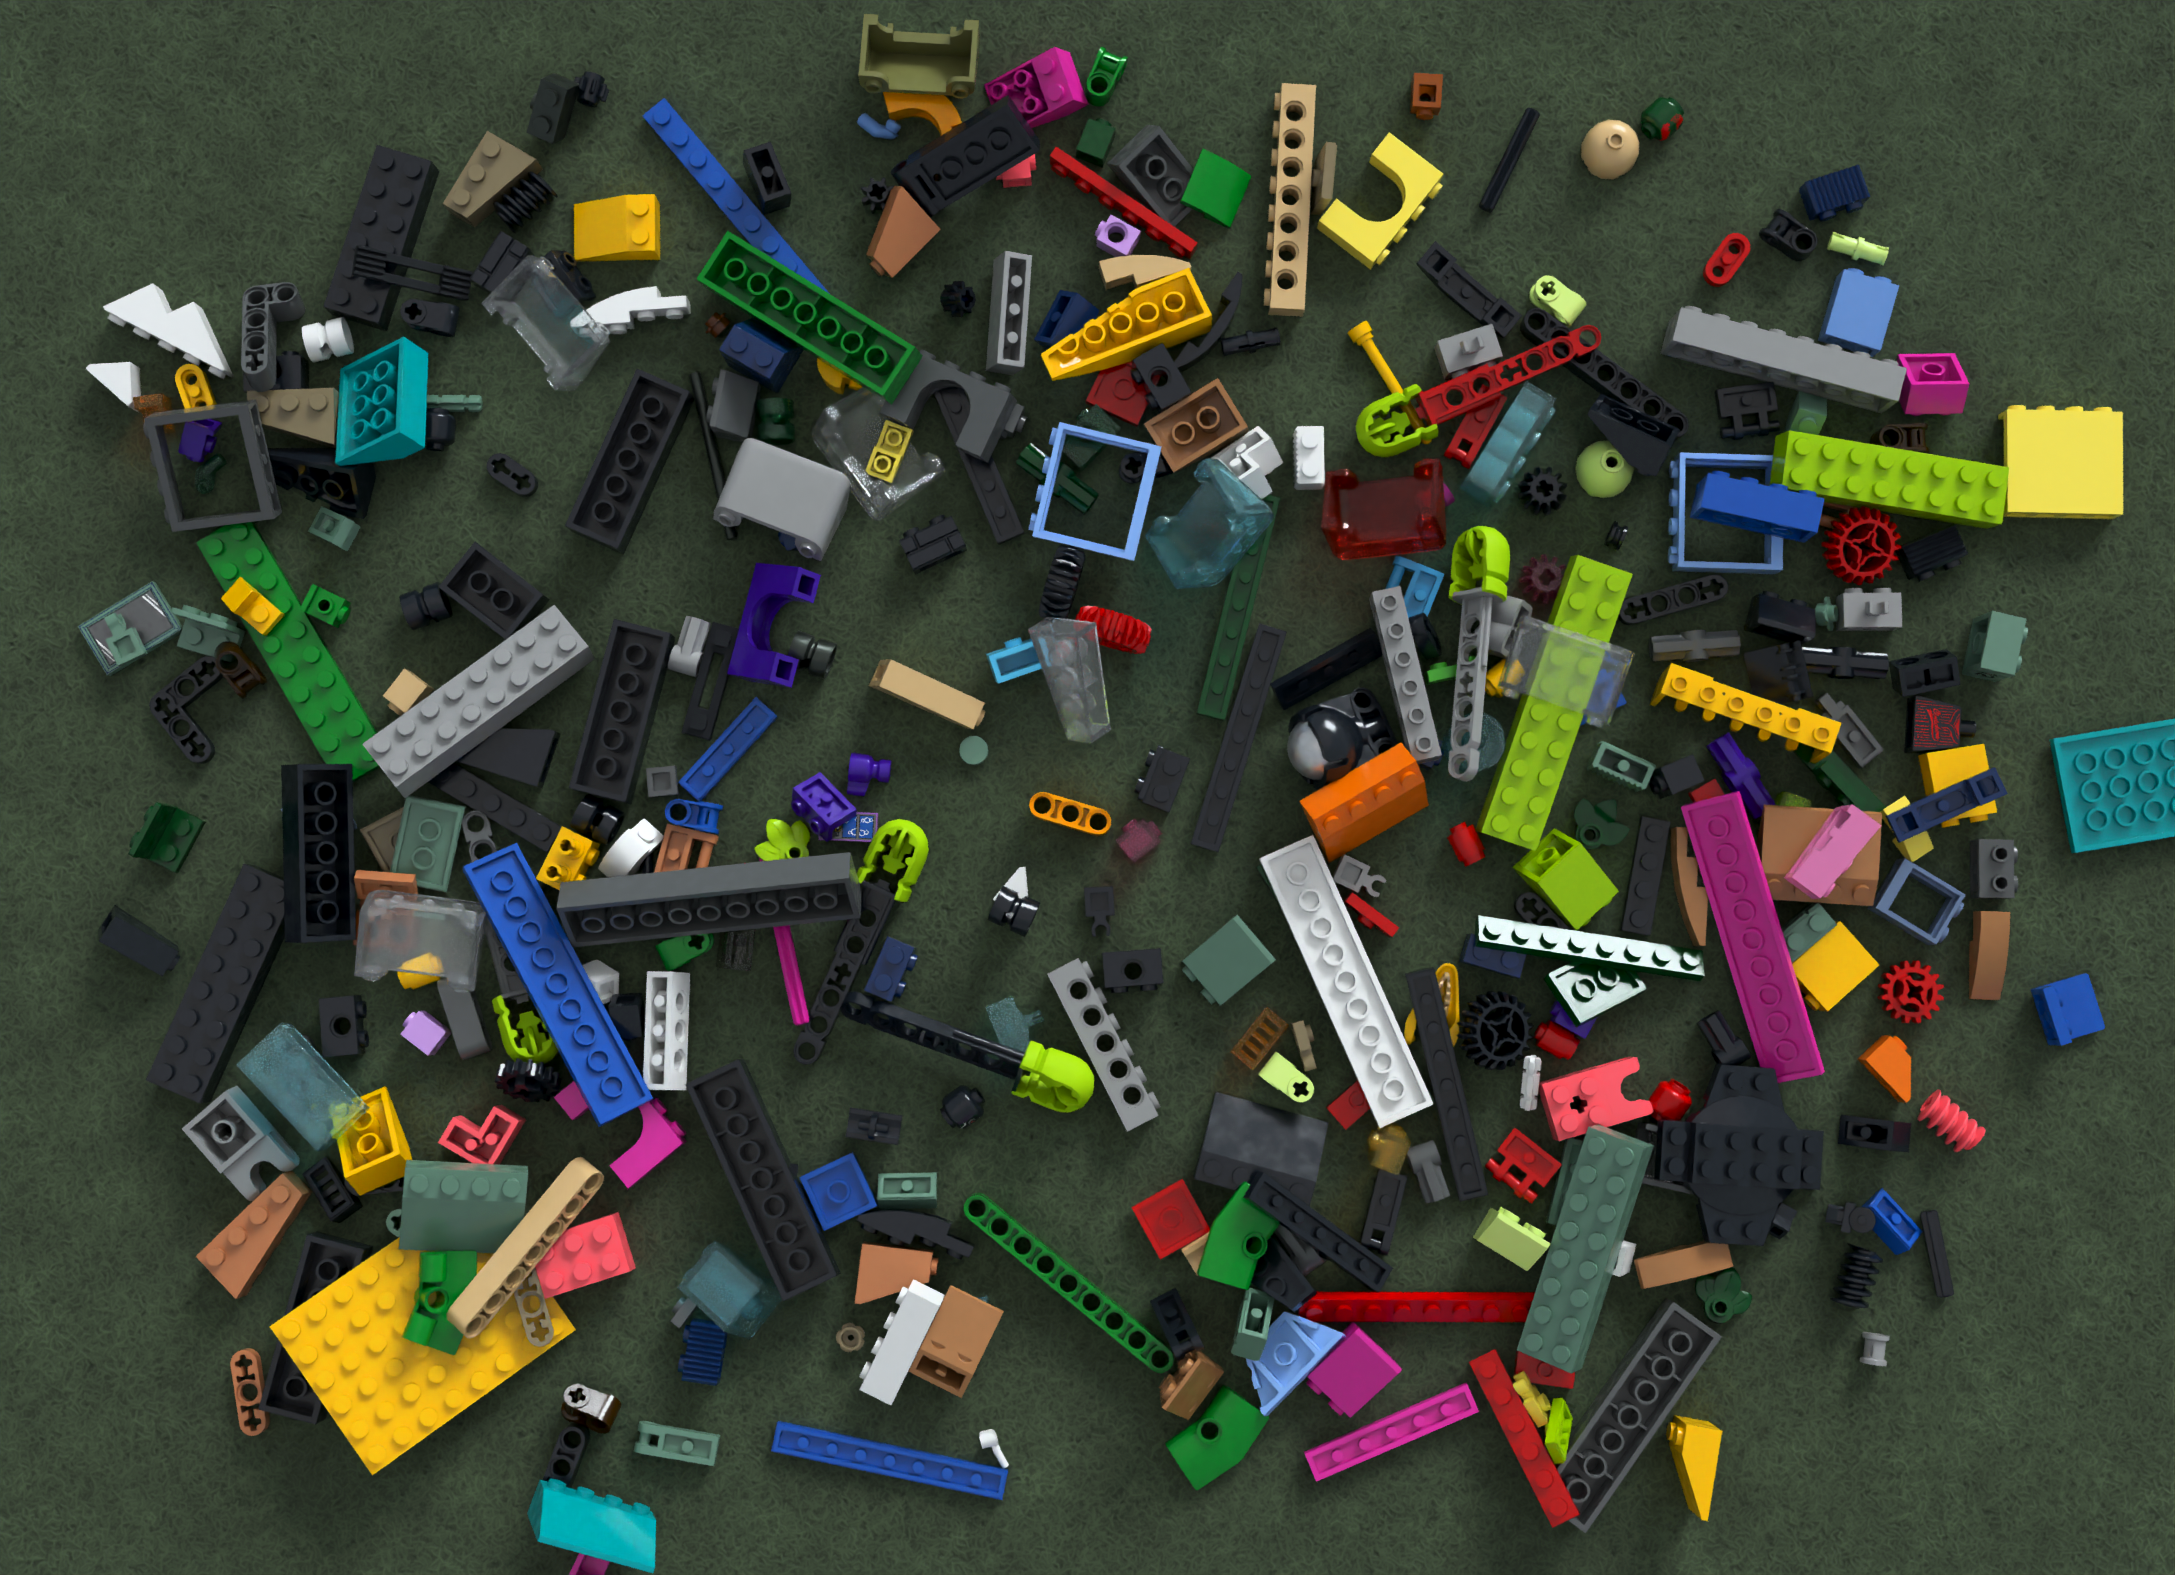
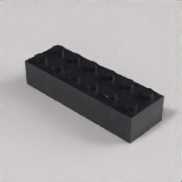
M380 145L376 146L323 306L332 315L344 317L347 320L383 331L388 330L402 286L352 275L356 246L362 245L411 258L439 174V170L432 161ZM385 262V273L405 277L408 267Z
M636 369L565 527L575 534L624 555L694 402V397L690 391Z
M617 619L613 620L570 781V789L632 804L664 684L669 657L676 638L671 633Z
M352 764L281 765L285 942L310 943L356 940Z
M318 1231L307 1234L285 1315L370 1258L373 1246ZM277 1340L259 1410L316 1425L326 1419L328 1411L281 1342Z

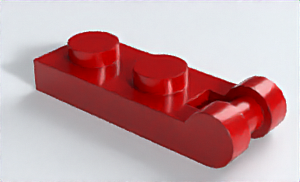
M1482 384L1477 393L1484 394L1488 392L1489 387ZM1501 394L1502 397L1468 411L1443 456L1449 459L1453 457L1462 462V466L1469 469L1507 397ZM1461 440L1471 445L1468 452L1458 447Z

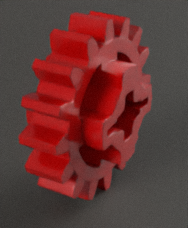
M1901 961L1900 967L1891 965L1890 970L1892 974L1883 973L1881 976L1886 980V983L1878 984L1877 986L1884 990V994L1877 996L1879 1000L1886 1001V1004L1882 1007L1883 1011L1892 1010L1890 1018L1898 1019L1901 1016V1023H1909L1912 1019L1913 1023L1919 1024L1921 1023V1016L1924 1019L1930 1020L1932 1016L1929 1011H1939L1940 1008L1935 1003L1936 1001L1944 1000L1943 996L1938 995V990L1943 989L1944 985L1936 984L1935 982L1939 978V974H1929L1931 970L1929 965H1924L1920 969V961H1913L1911 966L1908 961ZM1906 973H1915L1919 975L1921 978L1913 980L1911 976L1907 975ZM1894 984H1895V985H1896V988H1895V993H1894V995H1893V987H1894ZM1909 987H1914L1915 989L1912 992L1913 997L1907 996V994L1910 992ZM1909 1004L1915 1011L1908 1012L1900 1007Z

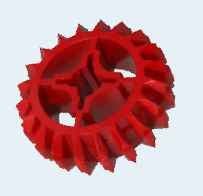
M1862 506L1860 510L1854 507L1850 508L1849 515L1844 512L1839 513L1840 522L1830 521L1834 529L1832 531H1824L1825 535L1829 537V541L1821 543L1823 547L1828 548L1822 554L1823 558L1829 559L1826 564L1827 568L1834 569L1833 575L1835 577H1842L1844 582L1851 583L1853 581L1857 585H1862L1863 581L1869 584L1873 583L1874 576L1879 579L1884 578L1882 570H1893L1889 564L1890 561L1899 560L1894 555V551L1902 549L1901 545L1895 543L1896 540L1901 538L1899 533L1893 532L1897 528L1896 523L1889 522V515L1881 514L1880 510L1876 508L1870 510L1866 506ZM1859 526L1854 534L1848 535L1854 528ZM1877 534H1879V547L1876 544ZM1853 542H1857L1859 544L1862 542L1864 543V545L1870 547V549H1860L1859 546L1854 545ZM1843 545L1847 547V555L1845 558L1843 555ZM1874 556L1869 563L1865 564L1868 558Z
M1096 606L1080 607L1074 621V632L1079 637L1095 644L1130 654L1145 653L1151 640L1152 629L1145 622L1105 608H1098Z

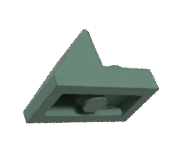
M321 506L308 532L348 551L360 526L347 517Z

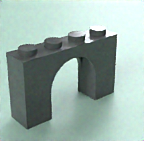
M920 350V353L923 355L920 362L892 405L885 401L880 413L887 419L913 430L927 400L932 394L946 387L961 388L968 394L970 413L955 446L962 452L988 463L1017 402V399L1010 393L1011 389L998 382L994 386L985 382L986 378L973 371H970L969 375L960 372V366L945 360L944 364L935 361L936 356L927 351Z

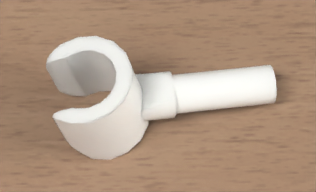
M993 1429L981 1431L979 1438L982 1449L992 1447L993 1453L1001 1467L1006 1468L1009 1464L1000 1450L996 1432Z

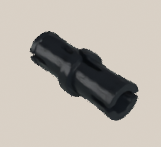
M1277 327L1253 333L1252 330H1248L1243 335L1221 338L1224 357L1249 351L1251 354L1255 353L1256 349L1280 346V336Z

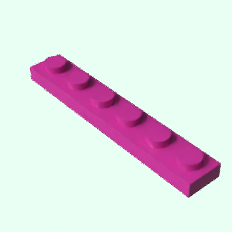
M1463 1383L1309 1449L1304 1454L1317 1482L1479 1412L1468 1384Z

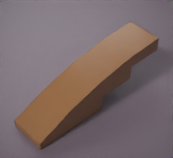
M1687 827L1671 828V864L1674 887L1682 919L1693 946H1706L1708 895L1705 887H1697L1698 862L1696 857H1687L1688 829Z

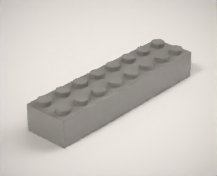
M1694 306L1681 307L1670 319L1660 353L1759 381L1774 382V385L1802 391L1881 414L1899 401L1907 370L1905 367L1898 366L1899 363L1894 360L1882 359L1879 361L1870 358L1871 356L1865 352L1856 351L1850 353L1842 351L1843 348L1835 344H1826L1825 346L1816 344L1812 338L1805 336L1790 337L1786 335L1785 331L1779 329L1764 330L1758 328L1756 323L1749 321L1738 323L1731 321L1730 317L1724 314L1716 313L1712 316L1702 313L1700 308Z
M553 605L362 745L401 795L406 798L595 658L589 646L558 608Z

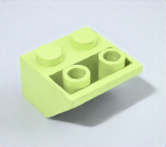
M1502 1207L1498 1211L1490 1208L1473 1238L1528 1271L1551 1244L1544 1240L1546 1233L1527 1222L1524 1226L1518 1224L1521 1218Z

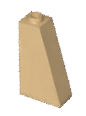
M891 659L879 661L869 684L874 689L967 729H974L975 725L979 726L985 715V710H983L984 702Z

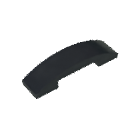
M1435 241L1416 263L1417 266L1456 305L1481 325L1493 324L1495 333L1504 338L1522 315L1501 297L1497 299L1456 264L1457 259Z
M1236 273L1222 293L1220 302L1226 305L1227 308L1201 345L1197 347L1188 342L1174 363L1179 372L1189 369L1205 358L1227 332L1235 316L1242 288L1241 273Z

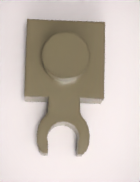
M1303 1020L1290 1023L1304 1071L1316 1069L1310 1042L1314 1041L1310 1024L1305 1025Z

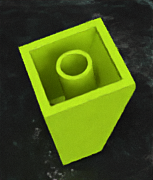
M1555 828L1539 842L1536 851L1530 850L1512 867L1566 925L1576 931L1588 924L1591 917L1602 907L1607 906L1611 902L1612 897L1619 892L1583 845Z

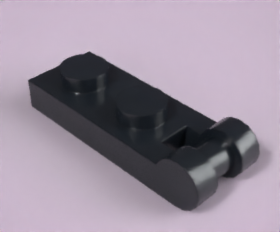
M1378 1168L1359 1243L1365 1248L1378 1250V1254L1388 1255L1408 1176ZM1373 1229L1383 1231L1381 1239L1372 1237Z
M1176 1288L1150 1301L1178 1362L1186 1358L1185 1354L1193 1350L1198 1352L1205 1348ZM1187 1337H1190V1339L1182 1343H1179V1341L1184 1340Z

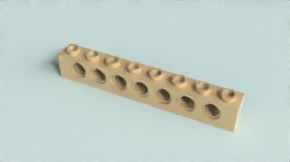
M1282 83L1280 93H1275L1274 110L1279 111L1278 121H1273L1272 138L1278 139L1277 149L1272 148L1271 166H1276V177H1270L1269 194H1275L1274 204H1269L1268 222H1273V232L1267 233L1266 245L1267 250H1272L1271 260H1266L1265 278H1270V289L1265 288L1264 306H1269L1268 315L1303 317L1305 310L1316 85ZM1290 112H1296L1300 115L1301 119L1291 121L1286 115ZM1287 140H1295L1298 142L1299 147L1290 149L1285 145V142ZM1292 167L1297 170L1298 175L1288 177L1283 170ZM1291 195L1297 202L1294 205H1287L1282 201V197ZM1284 223H1290L1295 227V231L1285 233L1280 226ZM1289 251L1293 254L1294 259L1283 261L1279 257V253ZM1281 279H1288L1292 283V287L1285 290L1280 288L1277 282Z

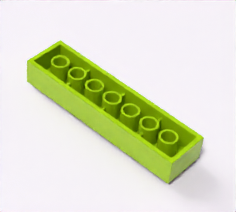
M1789 430L1775 437L1770 484H1782L1788 487L1787 490L1798 493L1799 490H1810L1817 493L1816 497L1825 498L1824 502L1858 508L1866 506L1870 510L1876 508L1882 512L1987 529L2002 525L2009 467Z

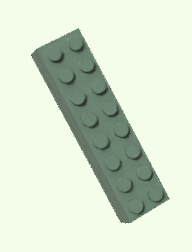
M1599 1124L1588 1126L1517 1351L1571 1374L1582 1369L1654 1145Z

